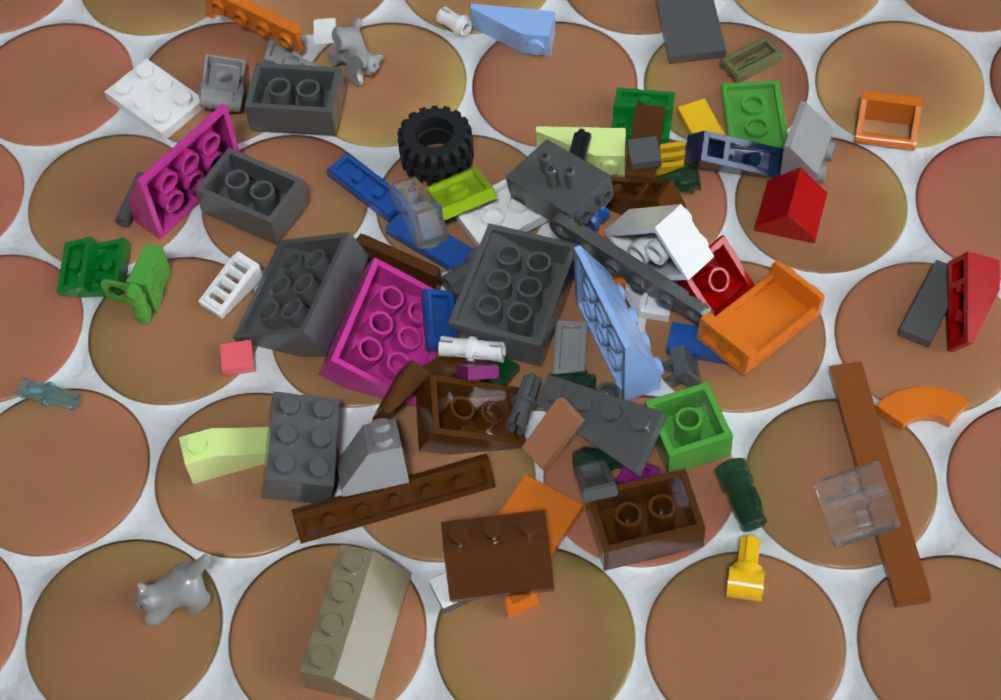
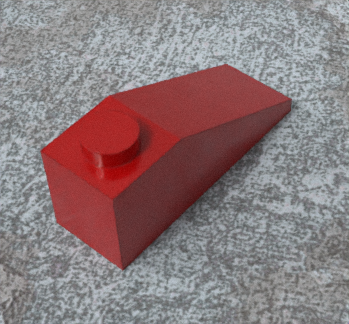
M967 251L948 261V351L955 352L974 342L1000 290V260Z

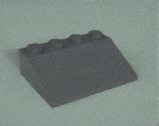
M488 223L449 319L448 326L468 337H478V340L505 342L506 357L542 367L556 329V323L559 321L575 277L574 247L578 246V244Z
M350 232L280 240L233 338L237 342L251 339L253 346L300 357L326 355L370 255Z

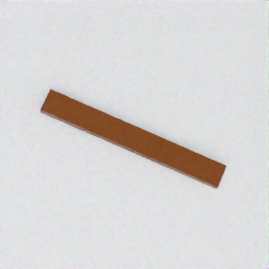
M862 361L829 366L828 373L895 608L930 603L931 593Z

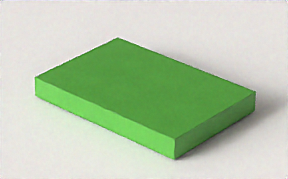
M779 80L721 84L720 94L726 135L784 149L788 132Z

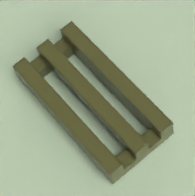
M766 36L721 59L719 67L722 70L726 69L727 76H732L734 83H741L783 61L784 53ZM768 47V49H766V50H764V51H762V52H760V53L757 54V52H759V51H761V50H763V49H765V48ZM747 58V60H745V61H743V62H741V63H739V64L733 66L734 64H736V63H738V62H740V61H742V60H744V59Z

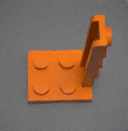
M203 0L207 6L204 13L212 19L217 15H223L235 21L239 26H245L257 32L261 37L269 38L279 43L285 49H291L299 54L304 50V43L301 40V27L294 22L249 0Z

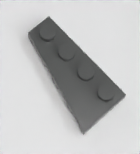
M548 374L536 405L547 413L557 398H565L585 419L576 433L625 466L632 473L641 477L667 416L661 411Z

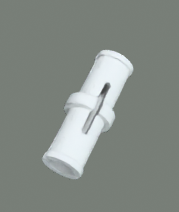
M441 336L438 352L439 356L466 358L468 362H475L476 359L503 363L506 356V343L478 340V337L470 336L468 339Z

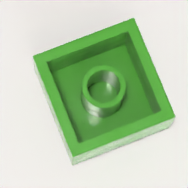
M708 382L645 401L646 407L661 411L667 416L655 443L667 473L681 469L689 470L731 456L733 434Z

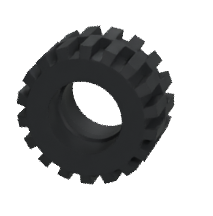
M434 105L430 109L420 108L418 113L413 111L408 115L409 119H404L401 122V128H398L397 132L401 165L410 178L415 177L416 182L422 184L425 181L430 186L464 172L467 168H471L472 158H474L472 130L465 116L461 117V112L457 110L451 111L450 107L447 106L438 108V105ZM433 144H444L439 147H428Z

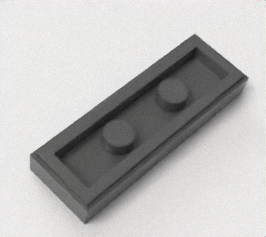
M939 260L935 261L900 328L898 336L929 348L948 311L947 263Z

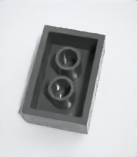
M256 63L245 103L250 129L336 135L346 93L342 68Z
M229 147L195 189L203 213L275 245L278 244L309 203L304 179Z
M273 392L269 410L261 498L303 503H316L330 499L334 488L340 399Z

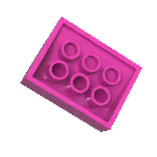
M222 103L135 182L129 201V207L134 220L159 239H162L199 205L195 189L228 147L240 152L229 111L225 104Z
M374 258L361 273L318 375L346 389L383 398L397 372L408 361L413 360L420 366H423L435 359L437 352L426 351L421 304V292L424 289L433 288ZM415 392L402 404L415 407Z

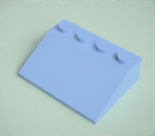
M580 245L574 247L575 303L584 321L588 322V329L615 384L621 389L622 398L631 400L659 390L661 375H664L662 363L658 357H653L650 351L651 344L646 332H640L637 326L638 318L633 307H627L622 285L620 283L616 284L611 273Z

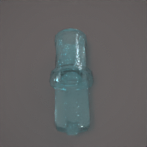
M24 377L19 383L26 385V387L17 385L16 393L18 397L38 401L45 407L53 405L72 411L80 404V395L77 392L57 387L53 382L45 384Z

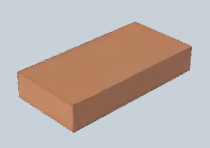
M557 398L521 448L542 470H547L585 419L565 398Z

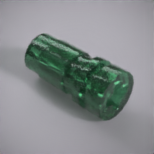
M733 458L718 465L714 473L720 483L722 492L728 496L729 505L741 531L751 532L764 526L767 523V519L764 515L762 502L756 487L752 485L754 479L750 473L747 461L744 458Z

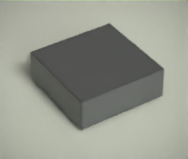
M657 136L627 140L631 170L661 167L662 159Z

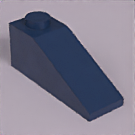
M704 130L688 135L684 165L710 171L775 178L780 176L784 149Z

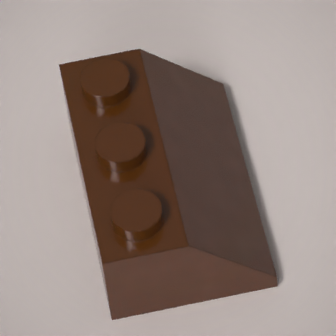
M545 510L441 522L450 603L554 591Z

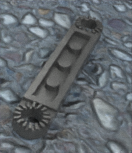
M558 212L549 222L551 230L557 236L567 242L576 243L578 246L583 247L611 275H619L629 281L631 287L636 291L648 293L664 309H673L699 325L700 318L706 313L711 312L715 315L714 311L711 310L712 308L707 306L706 302L702 304L703 300L689 296V291L585 225L579 226L578 222H573L575 219H569V215Z

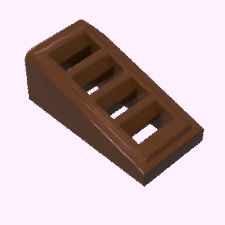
M413 360L408 361L397 372L372 419L390 416L423 384L431 373Z

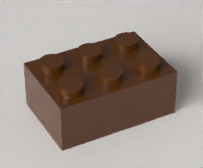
M686 469L618 484V496L586 502L587 517L604 571L704 547L706 528Z

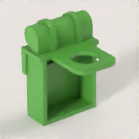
M145 243L126 283L107 279L101 281L105 296L110 300L129 303L133 308L134 317L141 324L149 323L152 320V312H158L164 299L162 293L172 274L163 247ZM110 287H117L123 290L126 296L113 293Z

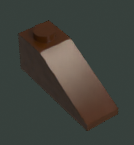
M611 177L614 196L606 205L610 211L623 215L628 209L676 204H682L686 208V204L672 179Z

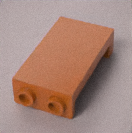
M776 260L772 264L770 274L717 316H714L711 312L702 316L696 338L745 376L820 315L825 295L816 286L811 285L799 276L792 268Z

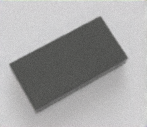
M606 460L573 467L574 478L584 503L618 496L617 485Z

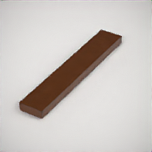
M487 453L409 475V483L346 497L340 495L292 509L300 543L303 544L495 488Z

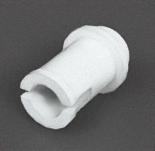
M443 7V10L440 9L437 13L436 21L453 30L456 36H467L470 33L472 22L467 15H459L448 7Z

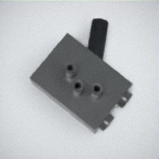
M579 129L578 132L574 133L570 151L546 139L506 176L511 198L550 221L556 213H565V215L570 216V220L571 218L575 219L573 222H578L579 226L588 224L592 216L611 201L614 191L610 174L586 161L592 136L585 129Z

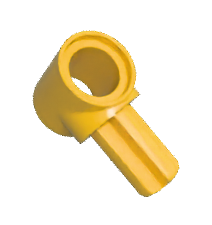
M754 535L742 536L740 538L737 562L729 567L727 598L756 602L762 601L765 571L758 565L760 540L754 537Z

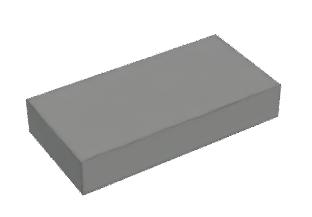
M557 321L553 376L567 381H585L588 322Z

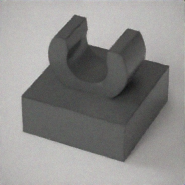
M682 345L670 349L672 359L663 362L662 366L668 373L673 370L674 373L664 378L665 382L671 387H676L681 383H684L687 387L702 384L697 358Z

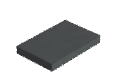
M655 0L669 64L726 57V47L714 0Z

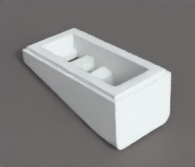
M237 251L199 299V305L220 319H223L261 281L263 275L259 264ZM235 278V279H237L239 282H238V284H236V283L233 282L232 280ZM227 288L232 292L228 294L227 292L223 291V289ZM216 296L224 300L222 305L214 300Z

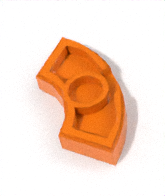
M918 386L902 389L888 395L875 408L879 415L901 430L909 424L919 421L938 422L949 428L968 407L970 400L947 389Z

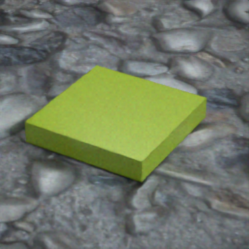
M477 167L449 177L422 190L425 200L441 222L497 199L494 188Z

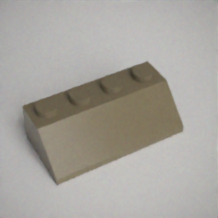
M341 544L299 671L305 688L358 700H375L412 575L409 571L373 550Z

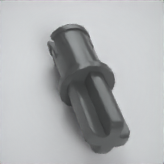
M535 373L523 376L517 395L512 397L511 404L513 407L505 424L506 430L514 434L516 425L519 426L517 435L525 433L530 414L537 407L535 400L542 381Z

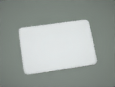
M335 18L314 20L315 45L335 43L332 39V30L336 27Z

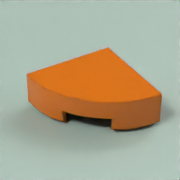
M537 593L505 597V609L508 618L540 605Z

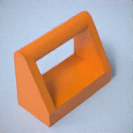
M863 90L854 143L915 151L923 98ZM864 119L911 125L910 138L862 132Z

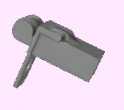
M205 54L202 82L199 89V106L208 107V109L212 110V108L217 109L223 103L227 106L230 113L231 111L240 112L244 95L245 60Z

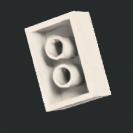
M682 204L628 209L603 231L610 242L670 280H689L714 257L708 247V241L699 233L692 222L691 214Z

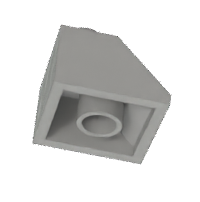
M800 102L786 139L780 175L801 167L817 183H824L828 170V165L824 164L826 160H832L836 143L831 142L833 129L807 102Z
M378 418L371 421L370 424L363 425L337 460L342 497L409 483L396 418Z

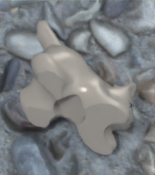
M355 17L351 26H336L333 28L332 39L335 44L331 45L328 49L329 62L334 66L345 63L349 78L356 86L363 84V75L371 76L376 70H379L381 68L379 62L383 59V55L371 54L366 49L363 36L360 33L361 19L359 17Z
M204 554L194 562L185 561L175 565L166 576L152 585L143 582L137 584L136 606L139 610L148 612L145 617L147 625H159L166 620L172 611L181 607L186 608L191 614H198L204 611L211 599L210 593L205 590L202 579L203 570L207 567L210 559L209 555Z

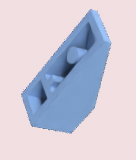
M471 4L472 28L522 54L551 55L556 32L555 11Z

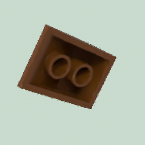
M430 374L415 392L419 451L452 455L521 449L525 443V435H517L519 426L516 425L514 434L505 428L506 421H508L513 407L511 404L512 397L517 395L519 387Z

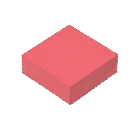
M251 339L220 344L221 365L224 377L256 372Z

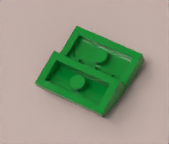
M617 87L611 128H626L627 144V140L631 139L636 104L665 106L661 144L669 143L675 92Z
M92 236L65 242L57 293L60 296L105 297L101 286L103 279L125 283L130 243L125 237L97 243ZM110 287L111 291L117 295L124 292L117 287Z

